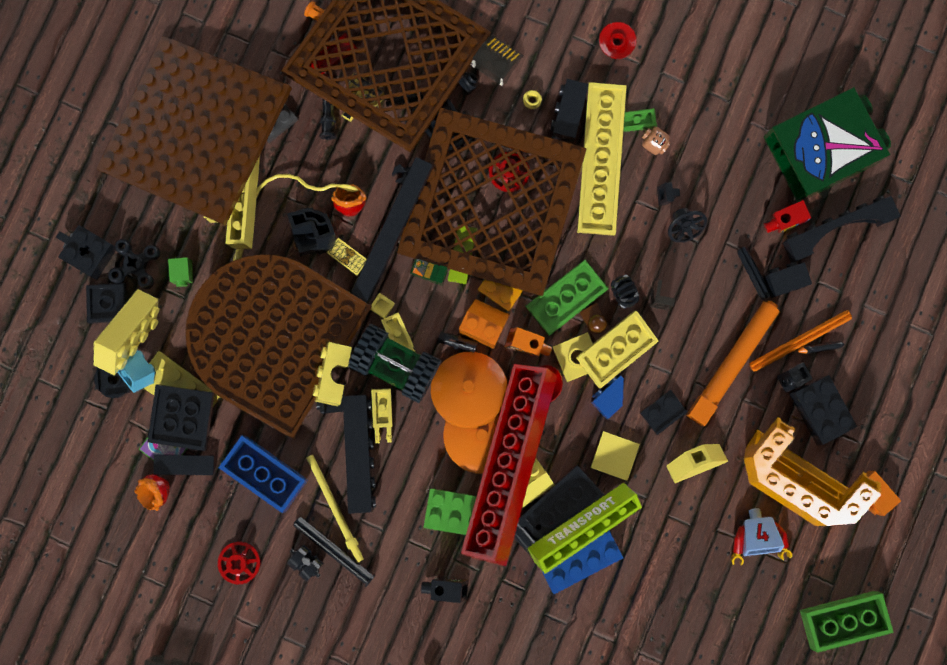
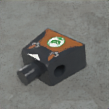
M437 577L432 579V582H422L421 593L431 594L430 599L435 601L462 603L467 599L468 579Z

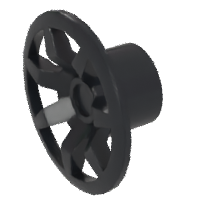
M687 208L677 210L672 216L673 221L669 225L668 236L672 241L678 243L693 240L706 228V215L700 211H689ZM704 220L703 225L696 224ZM695 229L699 231L693 235L691 230ZM684 232H687L689 237L682 239L684 236ZM678 233L676 238L672 234Z

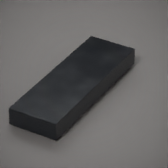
M154 454V475H213L214 455Z

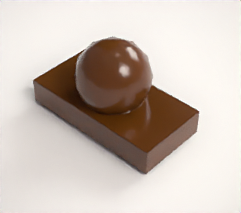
M597 303L579 312L595 342L611 330Z

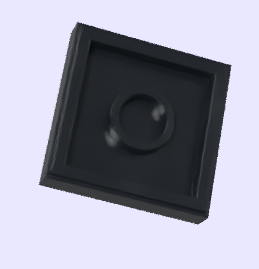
M126 284L86 285L87 323H110L127 303Z

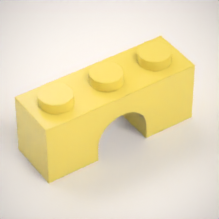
M331 342L326 344V347H322L320 358H323L322 366L319 365L317 370L319 382L318 385L315 384L313 396H316L315 402L335 406L341 404L344 385L337 384L332 380L331 371L334 367H348L352 347Z

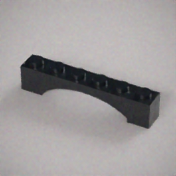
M884 195L873 200V204L867 205V203L855 207L856 211L852 213L847 210L838 214L839 218L835 220L831 217L822 221L821 226L815 227V225H811L805 228V232L798 235L795 232L786 236L788 240L782 244L791 263L814 254L813 248L819 240L838 227L853 223H873L879 227L901 217L892 196L884 198Z

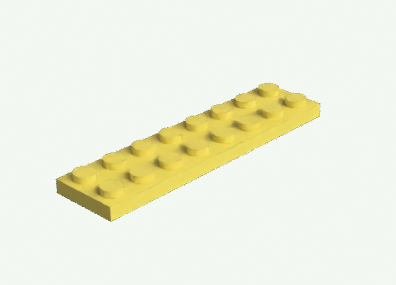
M589 83L584 134V148H587L582 164L577 233L616 235L627 85Z

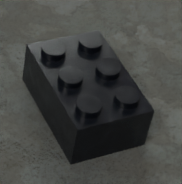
M830 375L822 376L789 393L816 445H824L857 427Z

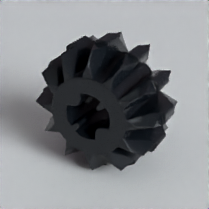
M621 275L612 280L611 290L619 306L625 309L638 303L639 293L631 277Z

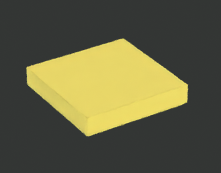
M603 431L590 468L628 481L640 444Z

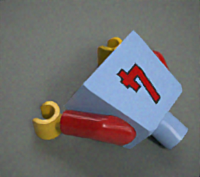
M760 508L749 510L750 519L745 520L743 525L738 528L734 538V554L731 556L733 565L736 558H740V565H743L742 553L744 556L777 553L778 557L784 560L783 554L787 552V557L791 558L792 552L787 549L789 547L787 532L777 522H774L772 517L762 518Z

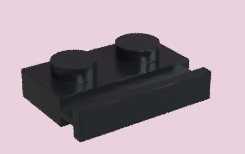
M669 390L641 411L640 415L655 434L658 435L688 411L685 410L674 393Z

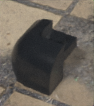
M305 208L287 214L292 236L300 257L315 252L321 255L333 248L336 237L326 213L313 210V208Z

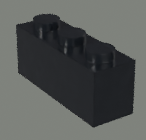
M567 79L566 84L561 85L559 95L562 96V100L557 102L554 112L558 116L556 120H552L550 131H553V138L574 143L589 84Z

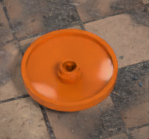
M462 352L447 358L440 364L431 381V398L437 412L450 424L461 428H477L490 423L500 414L508 387L507 379L499 364L489 356L478 352Z
M499 415L490 423L477 428H461L447 421L445 422L443 431L445 448L450 458L459 467L472 473L483 474Z

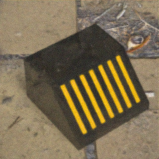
M492 35L481 45L472 58V67L501 86H504L524 55Z

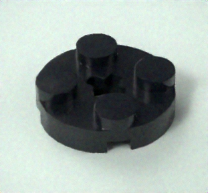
M100 368L96 371L94 383L97 390L108 398H121L131 392V389L118 373H116V376L119 377V381H117V384H114V382L110 381V378L113 377L112 374Z

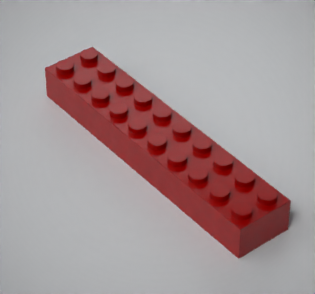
M519 364L513 365L461 551L463 555L502 566L507 565L557 380V375L547 368Z

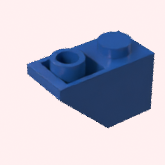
M622 376L614 377L607 383L608 387L604 391L599 389L592 396L594 400L591 403L606 419H609L623 406L624 378Z

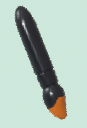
M837 341L811 346L805 345L800 347L798 352L810 354L811 352L842 348L844 343Z

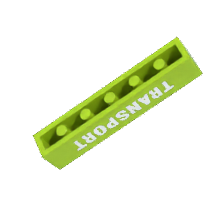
M622 483L527 549L533 561L546 574L641 509L642 506L636 493L625 483Z

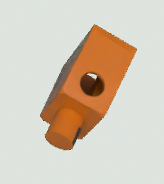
M518 327L510 329L504 346L530 356H539L540 354L549 356L552 350V345L544 343L545 337Z

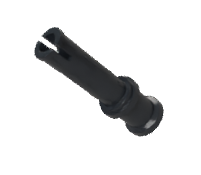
M323 99V114L320 118V123H322L320 138L333 140L337 138L335 134L337 119L334 116V105Z

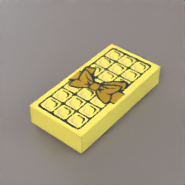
M340 238L336 240L333 248L327 251V254L356 276L360 274L367 261L365 257Z

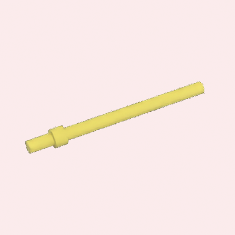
M314 455L308 456L306 459L347 541L345 544L348 550L351 549L357 563L364 560L357 546L359 543L356 537L353 538Z

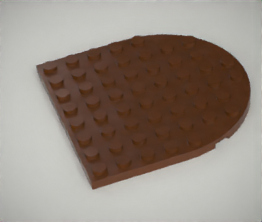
M276 255L248 256L232 261L218 269L197 291L186 320L187 350L195 371L207 387L216 395L293 439L315 402L316 396H313L315 384L318 385L319 382L317 370L319 365L322 366L323 358H320L322 347H326V344L329 342L349 346L372 306L295 260Z

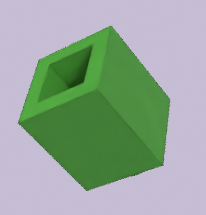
M188 257L168 259L171 283L176 284V287H186L188 283H193L191 259Z

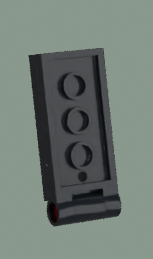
M576 465L519 517L514 539L530 555L528 547L592 505L604 494ZM536 525H541V528L536 529Z

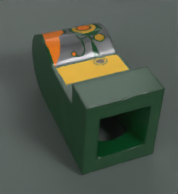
M414 259L410 270L411 275L443 286L448 272V268L445 266L428 263L420 259Z

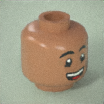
M653 127L651 130L649 128L646 129L641 137L643 138L642 146L654 155L663 154L671 143L669 142V135L659 127Z

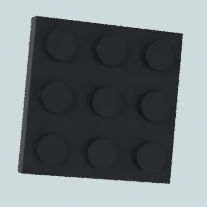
M156 384L147 442L206 451L215 393Z

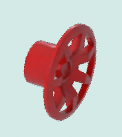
M514 153V154L510 155V156H515V157H517V158L520 159V157H519V155H518L517 153ZM499 154L493 160L500 158L503 154ZM508 156V159L512 166L521 161L520 159L516 162L514 159H510V157ZM504 160L501 164L496 163V166L500 169V172L509 168V165L506 160ZM493 165L489 167L490 178L495 176L492 175ZM519 166L514 168L517 176L528 173L527 170L526 172L520 171ZM512 171L502 175L506 184L509 180L513 181L516 179ZM529 176L522 182L523 187L527 183ZM495 180L491 181L497 189L507 192L504 184L501 187ZM518 182L515 183V188L510 189L511 192L521 189Z
M233 542L227 545L218 557V570L221 576L232 584H245L251 581L257 575L260 568V557L257 550L246 542ZM242 545L246 546L241 554H238L235 546ZM231 548L233 555L224 557V553ZM249 549L253 551L256 559L246 558ZM222 560L226 561L227 569L225 571L222 569ZM256 562V569L252 573L247 566L250 563ZM229 572L234 574L236 580L230 579L226 574ZM242 572L250 575L246 580L239 581Z

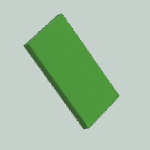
M583 260L545 290L543 296L536 297L525 307L548 336H550L609 288L589 263Z

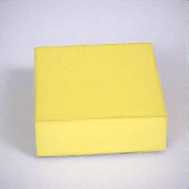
M379 293L371 304L370 310L384 319L388 316L395 303Z

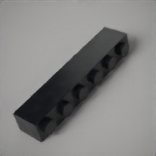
M367 395L343 396L348 514L373 512V508H376V496L372 495V488L376 486L375 476L372 477L371 469H374L375 464L374 457H371L370 449L374 448L373 438H370L369 430L373 429L372 418H369L368 411L372 410L371 399H368Z

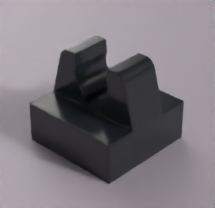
M664 183L658 186V205H667L673 202L676 197H680V189L673 188L672 183Z

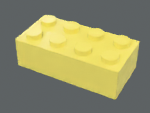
M137 289L94 341V366L112 375H116L119 370L124 369L127 359L135 355L139 344L144 343L150 330L156 328L158 324L159 299Z

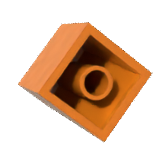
M475 299L461 323L459 333L494 349L510 314Z

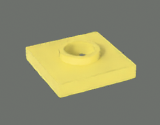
M588 332L552 347L566 382L588 374L581 364H575L571 360L573 351L581 350L583 352L593 344Z

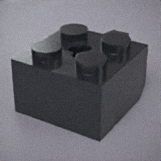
M80 225L77 226L74 233H71L70 236L59 231L55 237L65 243L58 258L98 280L116 252L114 245Z

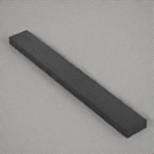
M415 158L351 294L369 304L434 168L433 164L420 158Z

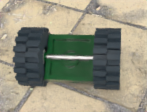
M370 324L362 334L361 339H359L349 360L348 367L365 376L370 373L403 390L402 395L420 403L442 360L426 352L420 355L387 338L388 332Z

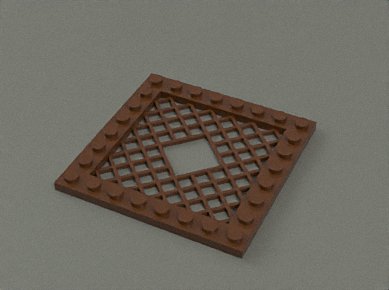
M332 0L284 66L282 74L411 153L440 108H442L461 80L463 74L491 36V32L439 0H400L403 2L398 4L397 0H394L395 5L385 6L384 0H381L382 7L372 8L370 2L372 0ZM367 1L369 9L359 11L357 3ZM355 5L356 11L350 12L353 6ZM409 6L411 14L401 16L399 8ZM396 9L398 16L388 18L386 10ZM383 11L385 19L375 20L373 13ZM370 13L372 21L362 23L360 15ZM357 16L359 23L349 25L347 17ZM425 16L427 24L417 25L415 18ZM412 18L414 26L404 28L402 20ZM343 20H345L346 26L339 27ZM399 21L400 29L391 30L389 22ZM386 23L388 31L377 32L376 25ZM373 25L375 33L365 35L363 27ZM441 26L442 34L433 35L431 27ZM360 28L362 36L351 37L350 29ZM428 28L429 36L419 37L418 29ZM347 30L348 38L338 40L337 32ZM415 30L416 38L407 40L405 32ZM402 33L409 65L373 71L366 39ZM333 34H334L335 40H334V41H329L330 38H331V37L333 36ZM456 35L458 43L449 45L447 37ZM444 38L445 46L435 47L434 39ZM363 40L364 48L354 49L352 41ZM431 40L432 48L423 50L421 41ZM350 42L351 50L341 52L339 44ZM418 42L419 50L409 52L408 44ZM337 45L338 53L328 54L326 46ZM324 48L325 55L318 56ZM457 48L451 57L450 49ZM447 50L448 58L438 59L437 51ZM366 52L367 60L357 62L355 54ZM434 52L435 60L426 62L424 54ZM352 54L354 62L344 64L342 56ZM421 54L422 63L412 64L411 56ZM339 57L341 65L330 66L329 58ZM326 59L328 67L317 69L316 61ZM448 62L441 71L440 63ZM368 64L370 72L360 74L358 66ZM437 64L438 72L428 74L427 66ZM355 66L357 75L346 76L345 68ZM424 67L425 75L415 76L414 68ZM342 69L344 77L333 79L332 70ZM411 69L412 77L402 79L401 70ZM329 71L330 79L321 74V72ZM397 71L399 80L389 81L387 73ZM384 74L386 82L376 84L374 75ZM371 76L373 84L363 86L361 78ZM438 76L431 86L430 78ZM358 79L360 87L349 89L348 80ZM427 79L428 87L418 89L416 80ZM345 81L346 88L342 87L336 82ZM413 81L415 89L405 91L403 83ZM400 84L402 92L392 94L390 85ZM387 86L389 94L379 96L377 88ZM374 88L376 97L365 98L364 90ZM361 91L362 98L352 92ZM428 91L421 101L420 92ZM416 93L418 102L408 104L406 95ZM403 96L405 104L395 106L393 98ZM390 98L392 107L382 108L380 100ZM377 101L378 108L368 102ZM418 106L411 116L409 107ZM406 108L408 117L398 118L396 110ZM393 111L395 118L391 117L385 112Z
M440 108L424 160L433 164L434 168L404 228L397 254L420 259L439 266L442 265L454 271L543 296L587 148ZM454 132L459 134V135L455 136L454 138H452ZM465 136L476 138L477 140L469 144ZM463 137L467 145L457 150L453 142ZM483 141L494 143L496 145L487 149ZM481 142L485 151L475 155L471 147ZM451 144L455 152L447 156ZM502 146L512 148L514 150L505 154ZM499 147L503 156L493 160L489 152ZM469 148L473 157L464 162L459 153ZM520 151L533 155L524 159ZM517 152L521 161L512 166L508 156ZM487 153L491 163L482 167L477 158ZM457 155L461 164L452 168L448 159ZM538 156L551 160L542 164ZM535 157L540 166L530 171L526 162ZM505 159L509 168L500 172L496 163ZM475 160L480 169L470 174L466 165ZM556 161L562 162L561 169ZM446 162L449 171L442 174V170ZM554 163L558 171L548 176L544 167ZM524 164L528 173L518 178L514 168ZM493 165L498 174L488 179L484 170ZM464 167L468 175L458 180L454 171ZM542 169L546 178L536 182L532 174ZM512 171L516 179L506 184L502 175ZM482 172L486 181L476 185L472 176ZM452 173L456 182L446 186L442 178ZM530 175L534 185L524 189L520 180ZM559 175L554 187L551 178ZM500 177L517 209L483 227L467 194ZM470 178L474 187L465 192L460 183ZM440 180L444 189L436 193ZM548 181L552 190L543 194L539 185ZM518 182L522 191L513 196L508 187ZM458 185L462 194L453 198L449 189ZM536 187L541 196L531 201L527 192ZM446 191L450 201L441 205L437 196ZM553 193L549 206L545 197ZM525 194L529 203L519 208L515 198ZM465 197L468 206L459 210L455 201ZM435 198L439 207L431 211V207ZM543 199L547 208L538 213L533 204ZM453 203L457 212L447 216L443 208ZM531 205L535 215L525 219L521 210ZM471 208L475 217L466 222L461 213ZM441 209L445 219L436 223L431 214ZM548 211L545 223H543L540 215ZM519 212L523 221L514 226L509 217ZM459 215L463 224L453 228L450 219ZM428 217H430L433 225L425 229ZM537 217L541 227L532 231L527 222ZM507 219L511 228L502 232L497 223ZM477 220L481 229L472 234L468 224ZM447 221L451 230L442 235L438 226ZM525 224L530 233L520 238L516 228ZM495 225L499 235L490 239L486 230ZM465 226L469 236L460 240L456 231ZM436 228L440 237L430 241L426 232ZM513 230L518 239L508 244L504 235ZM542 230L538 243L534 234ZM484 232L488 241L478 246L474 236ZM453 233L458 242L448 247L444 237ZM423 234L427 242L422 241ZM532 236L536 245L526 249L522 240ZM502 237L506 246L496 251L492 241ZM471 238L476 247L466 252L462 243ZM442 240L445 247L434 245V243ZM520 242L524 251L515 256L510 247ZM490 244L494 253L484 257L480 248ZM460 245L464 253L452 250V248ZM537 248L534 259L532 260L528 252ZM508 249L512 258L502 262L498 253ZM478 250L482 258L469 254ZM526 254L531 263L521 268L517 258ZM496 255L500 263L489 261L487 259ZM515 261L518 269L506 266V264ZM531 267L530 272L524 271L525 269Z

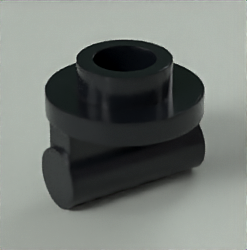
M465 72L459 84L465 93L469 95L478 87V79L475 74Z

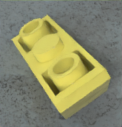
M703 444L684 452L666 467L674 483H678L727 463L728 460L720 444Z

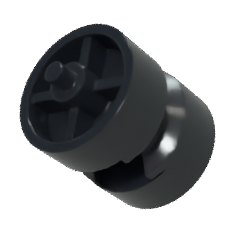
M303 545L299 550H290L292 557L286 564L294 571L298 570L299 576L305 582L312 576L317 578L321 576L318 572L324 563L317 556H312V551L308 547Z

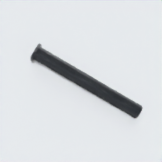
M299 517L295 520L293 526L366 584L365 587L369 585L376 576L375 574L369 573L303 518Z

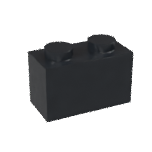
M795 261L787 264L786 269L780 270V267L768 271L769 274L764 279L771 293V298L812 284L805 262L798 264Z

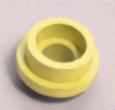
M534 90L525 93L523 103L528 109H536L541 105L542 97L540 93ZM534 98L536 102L530 103L529 99Z

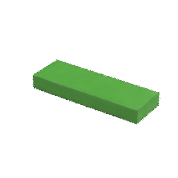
M654 108L624 113L623 132L657 127Z

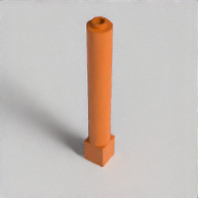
M772 301L762 302L702 394L698 396L686 414L687 417L700 426H706L718 408L717 405L780 311L777 309V304Z

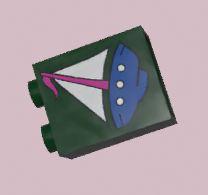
M854 87L772 127L763 137L797 202L806 200L880 163L891 155L888 151L891 147V141L887 132L883 128L877 129L870 117L873 114L870 100L863 94L859 96Z

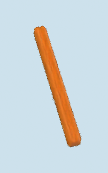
M846 310L749 363L753 372L758 371L852 319L851 313Z

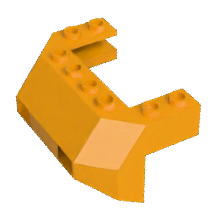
M777 417L765 434L757 429L746 447L744 456L749 483L813 525L827 526L856 523L881 495V483L872 480L864 472L848 488L787 449L786 447L794 439L792 434L795 428L782 422L779 417Z

